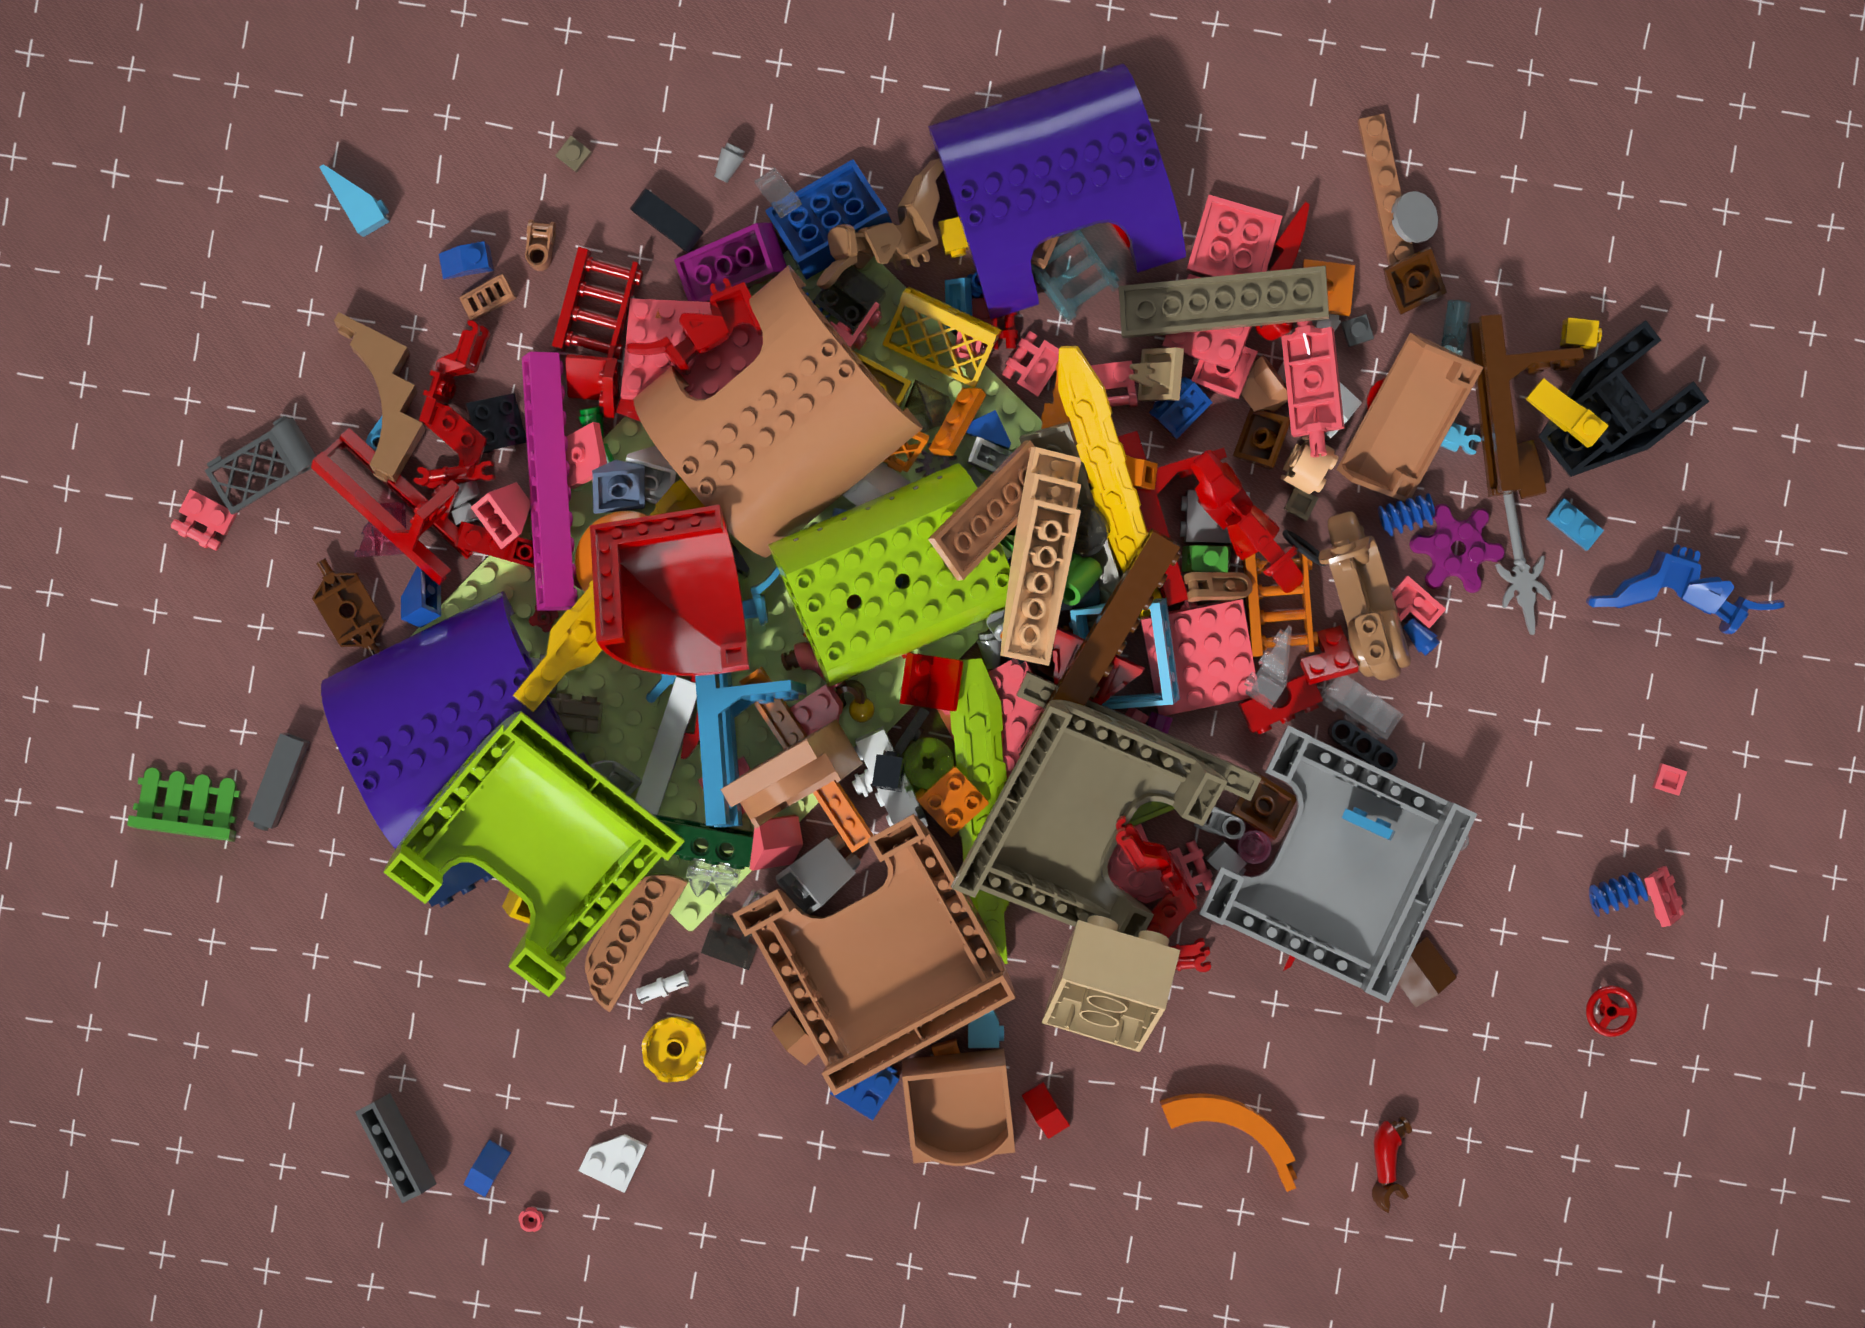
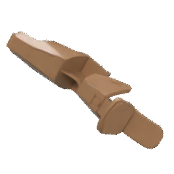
M940 158L931 160L914 177L898 205L897 212L900 225L888 222L865 227L855 233L853 226L841 224L830 230L828 242L830 253L835 261L819 277L817 286L820 289H827L832 286L841 273L851 265L856 269H863L873 256H875L876 261L880 264L893 262L895 269L898 271L903 270L901 260L904 259L908 266L919 267L920 263L917 260L919 254L922 255L924 262L930 261L928 249L939 244L933 227V218L940 199L936 179L943 171Z

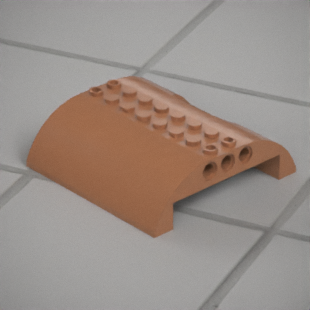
M790 265L749 299L753 313L763 332V345L757 358L721 390L708 399H697L690 396L685 391L689 384L672 365L633 398L636 412L643 427L672 468L705 507L720 505L729 533L751 551L765 558L772 554L768 544L800 531L923 429V426L908 408L903 411L806 295L802 290L806 286Z
M914 814L867 839L879 861L885 860L888 867V877L885 883L867 896L834 914L819 917L803 912L783 891L776 889L732 914L744 936L752 934L826 1066L821 1074L834 1096L1016 998L1006 966L970 896L951 888L957 873L931 832Z

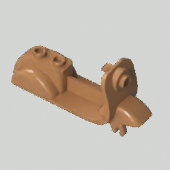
M1345 512L1332 516L1328 519V531L1332 547L1321 550L1318 559L1321 564H1329L1348 626L1352 653L1360 672L1365 677L1375 676L1380 681L1396 678L1401 674V668L1408 667L1411 664V656L1379 548L1373 536H1364L1363 526L1360 527L1354 512Z

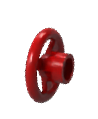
M1605 986L1596 990L1590 996L1586 1005V1017L1590 1026L1597 1033L1607 1037L1620 1036L1629 1031L1634 1025L1637 1018V1005L1633 996L1627 990L1618 986ZM1614 993L1622 996L1627 1001L1629 1007H1619L1615 1001L1609 999L1607 994ZM1600 998L1601 1002L1598 1004L1597 1011L1602 1019L1598 1024L1594 1017V1006ZM1613 1006L1614 1012L1608 1015L1607 1009ZM1619 1015L1629 1016L1621 1027L1607 1029L1610 1021Z

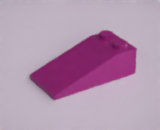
M772 222L755 223L674 259L688 301L710 302V296H712L710 285L712 283L715 284L716 290L723 291L726 287L723 283L724 278L730 281L732 287L745 282L748 288L776 277L787 267Z

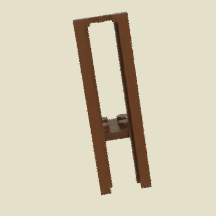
M1502 314L1484 315L1479 317V323L1468 324L1472 361L1484 367L1475 382L1488 497L1510 495L1513 491L1522 490L1510 380L1523 370H1528V374L1544 372L1543 369L1552 367L1553 371L1568 370L1569 367L1575 366L1577 361L1584 358L1583 347L1506 355Z

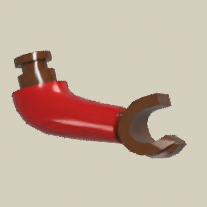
M1403 1116L1398 1118V1122L1393 1121L1389 1123L1384 1121L1380 1124L1375 1132L1373 1142L1378 1182L1372 1189V1198L1377 1206L1389 1213L1391 1206L1389 1201L1390 1195L1394 1191L1398 1197L1404 1200L1409 1197L1405 1188L1395 1183L1397 1180L1398 1147L1402 1145L1401 1139L1405 1137V1133L1410 1134L1412 1132L1411 1125Z

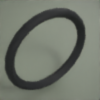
M1283 531V537L1289 544L1294 545L1297 551L1314 563L1326 566L1319 562L1320 552L1310 543L1292 531Z

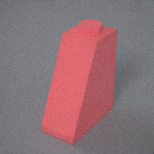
M516 482L488 492L471 509L498 546L503 549L522 534L531 504L527 495Z

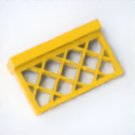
M908 287L902 293L899 306L882 345L975 388L1002 330L914 288ZM904 307L913 309L918 320L906 324L902 316ZM932 318L938 322L941 331L929 335L924 321ZM919 323L924 337L912 341L907 327ZM903 329L908 343L898 345L892 342L893 333ZM955 329L961 332L964 342L952 346L947 332ZM943 334L947 348L935 352L930 338ZM926 340L931 354L925 356L917 354L914 344ZM981 341L987 344L985 353L975 357L970 343ZM966 345L971 358L958 362L953 349ZM949 351L954 365L945 367L940 364L937 355ZM982 358L980 364L978 365L977 360ZM970 362L973 363L976 370L973 380L963 375L960 366Z

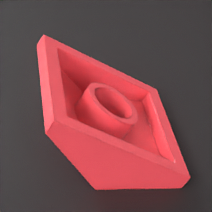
M1244 346L1236 371L1199 360L1192 381L1210 391L1239 400L1258 351Z
M797 815L774 817L756 829L754 827L750 870L791 865L795 861L803 846L799 817Z

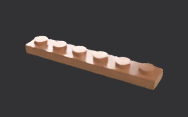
M1384 114L1359 119L1358 126L1388 264L1390 266L1413 255L1414 249L1412 242L1403 240L1397 234L1392 224L1394 219L1393 213H1391L1392 206L1395 200L1402 194Z

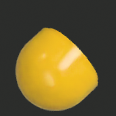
M868 698L861 705L855 703L854 699L849 706V714L857 722L869 721L875 712L874 704Z

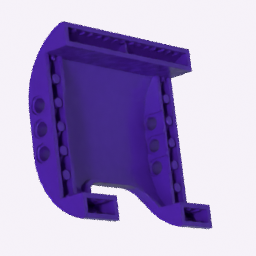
M1124 64L928 126L936 152L938 151L982 287L983 299L990 320L1039 305L1031 267L1033 253L1041 243L1079 229L1107 222L1118 225L1127 234L1130 241L1129 250L1137 273L1186 258L1182 227L1170 182L1142 98L1131 73Z
M504 591L322 680V703L337 747L370 813L395 849L423 810L474 750L496 727L518 711L523 712L589 764L584 752L577 754L549 695L546 696L534 712L530 711L512 696L535 667L510 618L515 612Z

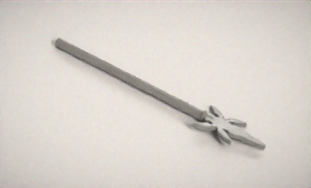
M1512 492L1510 495H1503L1514 555L1513 563L1515 566L1511 570L1515 573L1514 577L1511 576L1510 571L1504 569L1499 563L1495 564L1500 576L1507 582L1512 583L1504 593L1502 607L1506 608L1510 600L1514 597V591L1517 590L1518 595L1516 599L1522 607L1529 634L1534 635V603L1536 601V593L1532 591V588L1535 587L1536 592L1543 595L1547 600L1552 598L1547 588L1535 580L1543 570L1544 556L1539 557L1537 563L1532 568V574L1529 573V568L1531 567L1526 564V559L1524 558L1514 494Z

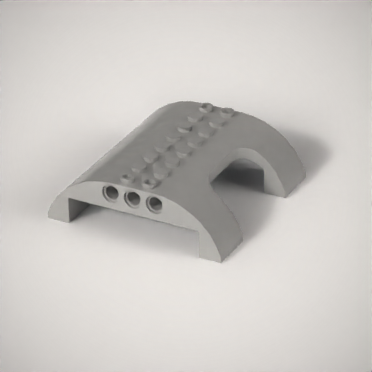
M1287 725L1265 772L1292 787L1297 799V808L1293 820L1273 862L1264 872L1259 875L1245 876L1220 867L1199 914L1221 925L1225 924L1389 1003L1477 813L1438 797ZM1356 807L1367 812L1366 818L1376 822L1377 818L1391 823L1390 829L1395 831L1392 840L1385 839L1342 819L1345 809L1352 811Z

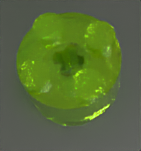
M922 737L913 741L903 756V759L906 761V777L912 784L923 789H929L954 767V757L950 747L944 741L935 737ZM926 756L928 759L933 757L935 759L933 762L935 767L933 769L930 767L923 768V757Z

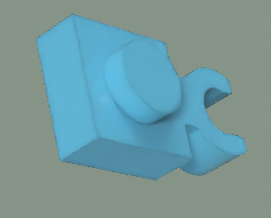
M1453 422L1441 447L1457 452L1459 446H1461L1465 453L1474 455L1476 451L1469 447L1470 440L1481 442V438L1478 435H1464L1466 427Z

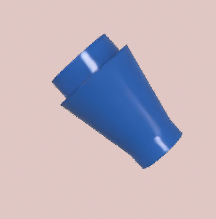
M1415 618L1411 619L1403 627L1418 653L1422 652L1426 656L1440 643L1437 639L1438 635L1420 624Z

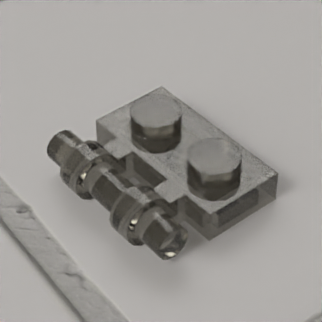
M715 912L712 922L721 925L720 931L712 928L709 929L701 953L749 970L758 945L749 942L752 934L746 937L743 934L741 939L727 934L729 928L742 931L733 915L728 913L723 915Z

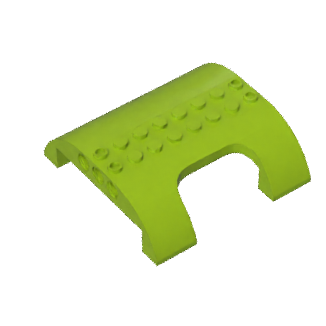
M518 711L504 720L485 738L437 793L403 837L383 873L426 904L442 886L443 875L452 866L461 862H469L483 868L521 897L528 905L530 911L529 925L517 945L508 967L546 996L550 997L566 979L565 967L656 862L661 857L668 861L685 841L523 712Z

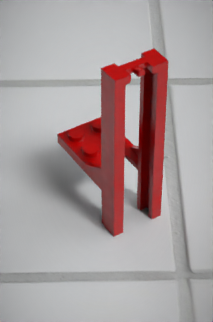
M350 428L342 433L340 438L324 452H321L313 459L311 468L439 586L447 579L446 576L451 572V569L418 540L426 530L432 527L466 559L474 554V551L455 546L459 528L447 518L459 490V486L453 480L446 486L443 484L438 486L432 493L433 498L427 500L401 475L396 483L389 479L387 482L382 481L414 511L415 515L410 520V530H407L329 458L335 454L336 449L343 450L346 448L374 474L370 463L375 451Z
M1138 431L1118 436L1126 455L1146 460ZM1224 448L1212 451L1220 461L1227 458ZM1200 455L1158 467L1155 490L1136 489L1147 532L1153 528L1170 538L1157 494L1175 475L1179 474L1180 478L1194 475L1191 464ZM1178 562L1174 566L1170 564L1165 572L1168 575L1162 587L1159 588L1162 598L1167 599V606L1188 600Z

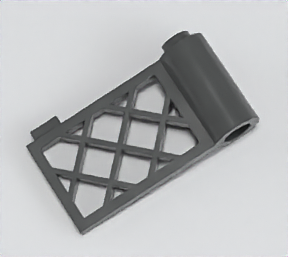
M286 416L277 419L273 422L274 427L266 434L224 459L218 456L207 463L209 468L205 470V473L232 515L299 474L312 469V461L316 454L294 418L288 419ZM270 439L274 446L272 457L259 455L261 444ZM255 448L254 453L249 452L250 450ZM277 453L280 455L282 460L276 459ZM244 454L253 456L250 471L237 468L240 456ZM258 457L271 460L268 475L254 472ZM233 461V465H232V466H228V465H227V464H229L230 462ZM275 461L284 463L290 473L282 478L272 476ZM222 467L231 469L228 484L219 482L214 472ZM236 471L249 474L246 488L232 485ZM253 475L267 478L264 489L259 492L250 490ZM271 479L277 480L274 483L270 484ZM222 486L227 487L226 493L223 490ZM231 488L245 491L242 502L236 506H233L229 499ZM249 492L254 493V495L248 498Z

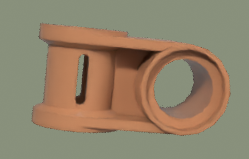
M531 219L528 221L525 258L534 270L544 271L551 265L553 245L556 237V222L544 224L535 223ZM537 252H543L545 255L540 263H534L532 260L533 255Z

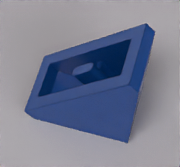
M996 410L973 420L965 433L976 438L980 437L1006 449H1009L1011 445Z
M489 1140L471 1167L463 1185L486 1197L511 1152Z

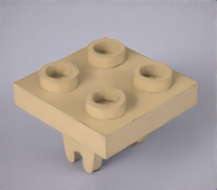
M1177 347L1142 349L1141 363L1130 364V369L1135 370V374L1129 375L1130 380L1139 383L1138 400L1177 401L1180 399L1184 349Z

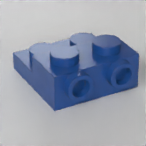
M891 1065L834 1097L873 1121L900 1079V1076L897 1074L898 1070Z

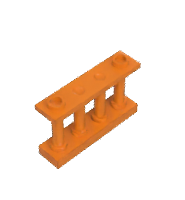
M1299 551V558H1293L1292 560L1300 568L1304 578L1302 583L1290 593H1285L1278 585L1262 587V584L1257 583V574H1261L1263 566L1268 561L1256 559L1255 554L1243 560V572L1250 578L1253 587L1252 592L1245 597L1252 657L1263 656V651L1272 647L1305 645L1306 652H1314V647H1318L1317 631H1313L1308 574V570H1312V561ZM1302 594L1303 609L1264 612V610L1259 609V600H1262L1263 597ZM1304 620L1305 635L1269 638L1261 635V625H1265V622Z

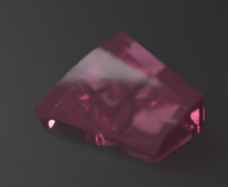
M380 503L385 510L406 528V509L404 503ZM369 521L361 533L364 537L359 550L355 549L354 557L357 558L405 555Z

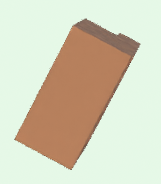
M836 719L753 767L720 790L730 807L741 803L756 829L781 810L834 780L839 782L863 763Z
M1004 1048L902 1059V1080L913 1164L935 1161L945 1165L965 1166L984 1161L993 1155L1015 1153Z

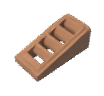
M504 274L459 297L469 319L472 321L517 299ZM498 285L501 286L505 294L502 297H500L496 289V286ZM490 289L492 290L493 295L496 299L493 302L491 301L487 293V291ZM480 294L483 295L487 303L484 307L478 297ZM472 298L474 299L479 309L476 312H474L469 302V300Z

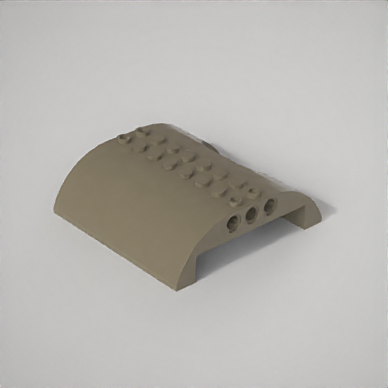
M1051 700L956 875L951 888L974 898L980 889L1075 927L1078 920L1087 922L1089 916L1106 917L1118 924V932L1138 937L1140 931H1146L1154 914L1137 899L1120 889L1109 878L1107 866L1118 844L1116 841V832L1118 831L1116 829V820L1120 816H1126V822L1122 825L1129 824L1133 814L1141 805L1150 801H1157L1172 805L1182 818L1204 826L1228 781L1197 758L1148 732L1077 703L1065 700Z

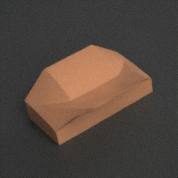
M1264 355L1253 363L1241 395L1254 412L1260 410L1275 412L1288 402L1287 387L1285 381Z

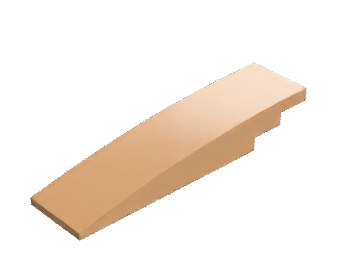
M1031 447L1012 553L1000 656L1047 666L1050 664L1081 510L1076 509L1081 484L1077 483L1081 459L1078 457Z

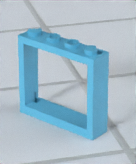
M1166 598L1154 599L1148 608L1151 611L1162 693L1114 696L1102 705L1111 709L1173 705L1180 699ZM1105 604L1072 609L1070 611L1071 622H1069V626L1073 629V634L1085 639L1089 632L1086 615L1100 614Z

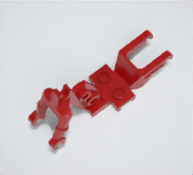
M472 320L467 321V324L473 329L471 331H462L456 351L437 360L435 371L431 370L429 374L433 376L429 391L424 390L423 395L427 397L419 421L423 422L457 452L460 459L459 466L455 467L444 466L443 468L431 470L424 467L417 468V471L423 474V478H414V482L422 486L426 485L432 489H436L441 484H448L451 480L458 485L461 482L476 481L478 479L486 481L496 479L495 475H485L484 473L485 468L494 466V463L491 461L480 463L487 439L454 409L443 405L444 403L448 404L449 400L455 395L456 380L452 378L453 376L476 373L478 371L486 343L490 338L489 330L484 326H479L478 323Z
M1120 816L1116 820V829L1118 830L1116 832V841L1122 847L1136 871L1160 870L1162 873L1160 880L1167 891L1171 890L1164 895L1151 911L1154 916L1146 931L1157 932L1169 938L1188 914L1197 909V898L1184 879L1183 871L1175 865L1171 852L1168 853L1166 847L1162 844L1142 840L1133 824L1122 825L1126 822V816ZM1204 938L1195 940L1194 944L1179 945L1178 943L1174 946H1168L1180 950L1175 970L1181 971L1182 969L1196 968L1199 972H1207L1212 968L1210 961L1202 963L1210 954V947L1201 948L1205 945Z

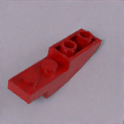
M461 521L455 542L456 547L534 568L533 541L517 537L505 548L501 549L485 527Z

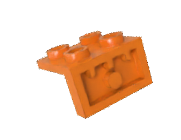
M956 766L952 767L927 791L921 787L915 793L918 803L951 837L989 804L988 800Z

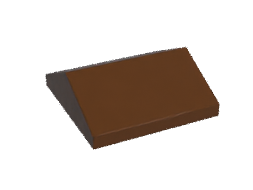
M1431 247L1383 269L1387 289L1400 315L1447 293Z
M1254 771L1253 773L1261 776V780L1251 801L1238 796L1231 813L1275 840L1297 799L1294 795Z
M1425 936L1417 942L1398 985L1416 1008L1441 993L1457 977L1429 938Z

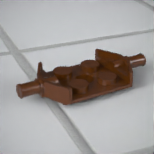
M326 558L317 562L316 565L324 577H322L323 581L314 593L312 600L340 647H363V649L366 648L371 656L379 653L380 650L375 644V639L387 620L383 619L358 577L360 575L359 572L335 573V571H332ZM344 603H349L354 608V614L350 618L345 617L341 612V607Z

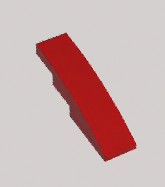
M1306 201L1273 248L1281 254L1269 271L1292 268L1306 228L1310 205Z

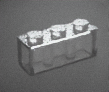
M1347 675L1331 679L1321 693L1324 699L1322 704L1334 712L1337 709L1341 710L1346 714L1344 716L1345 720L1355 726L1360 723L1367 728L1365 732L1376 740L1379 738L1387 740L1404 715Z

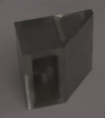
M851 265L841 273L832 286L822 289L813 302L849 327L852 332H855L875 302L879 304L886 296V291Z

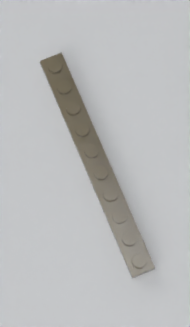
M1027 671L1016 696L1043 708L1057 684ZM1088 699L1085 704L1086 707L1148 732L1180 748L1223 776L1228 781L1224 788L1225 790L1251 801L1261 776Z

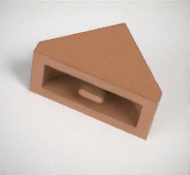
M788 1011L771 1027V1030L786 1051L805 1066L818 1055L802 1023L791 1011Z

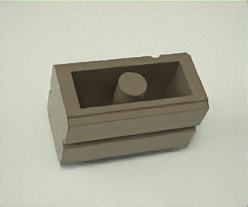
M556 693V698L550 697L566 731L600 733L603 703L597 702V697L582 696V700L571 699L572 694Z

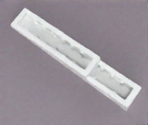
M676 677L641 781L642 783L635 799L638 804L655 815H658L683 744L684 733H686L697 702L696 683L681 677Z

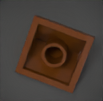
M1250 408L1233 456L1269 470L1274 468L1290 425V418L1261 410L1254 412Z

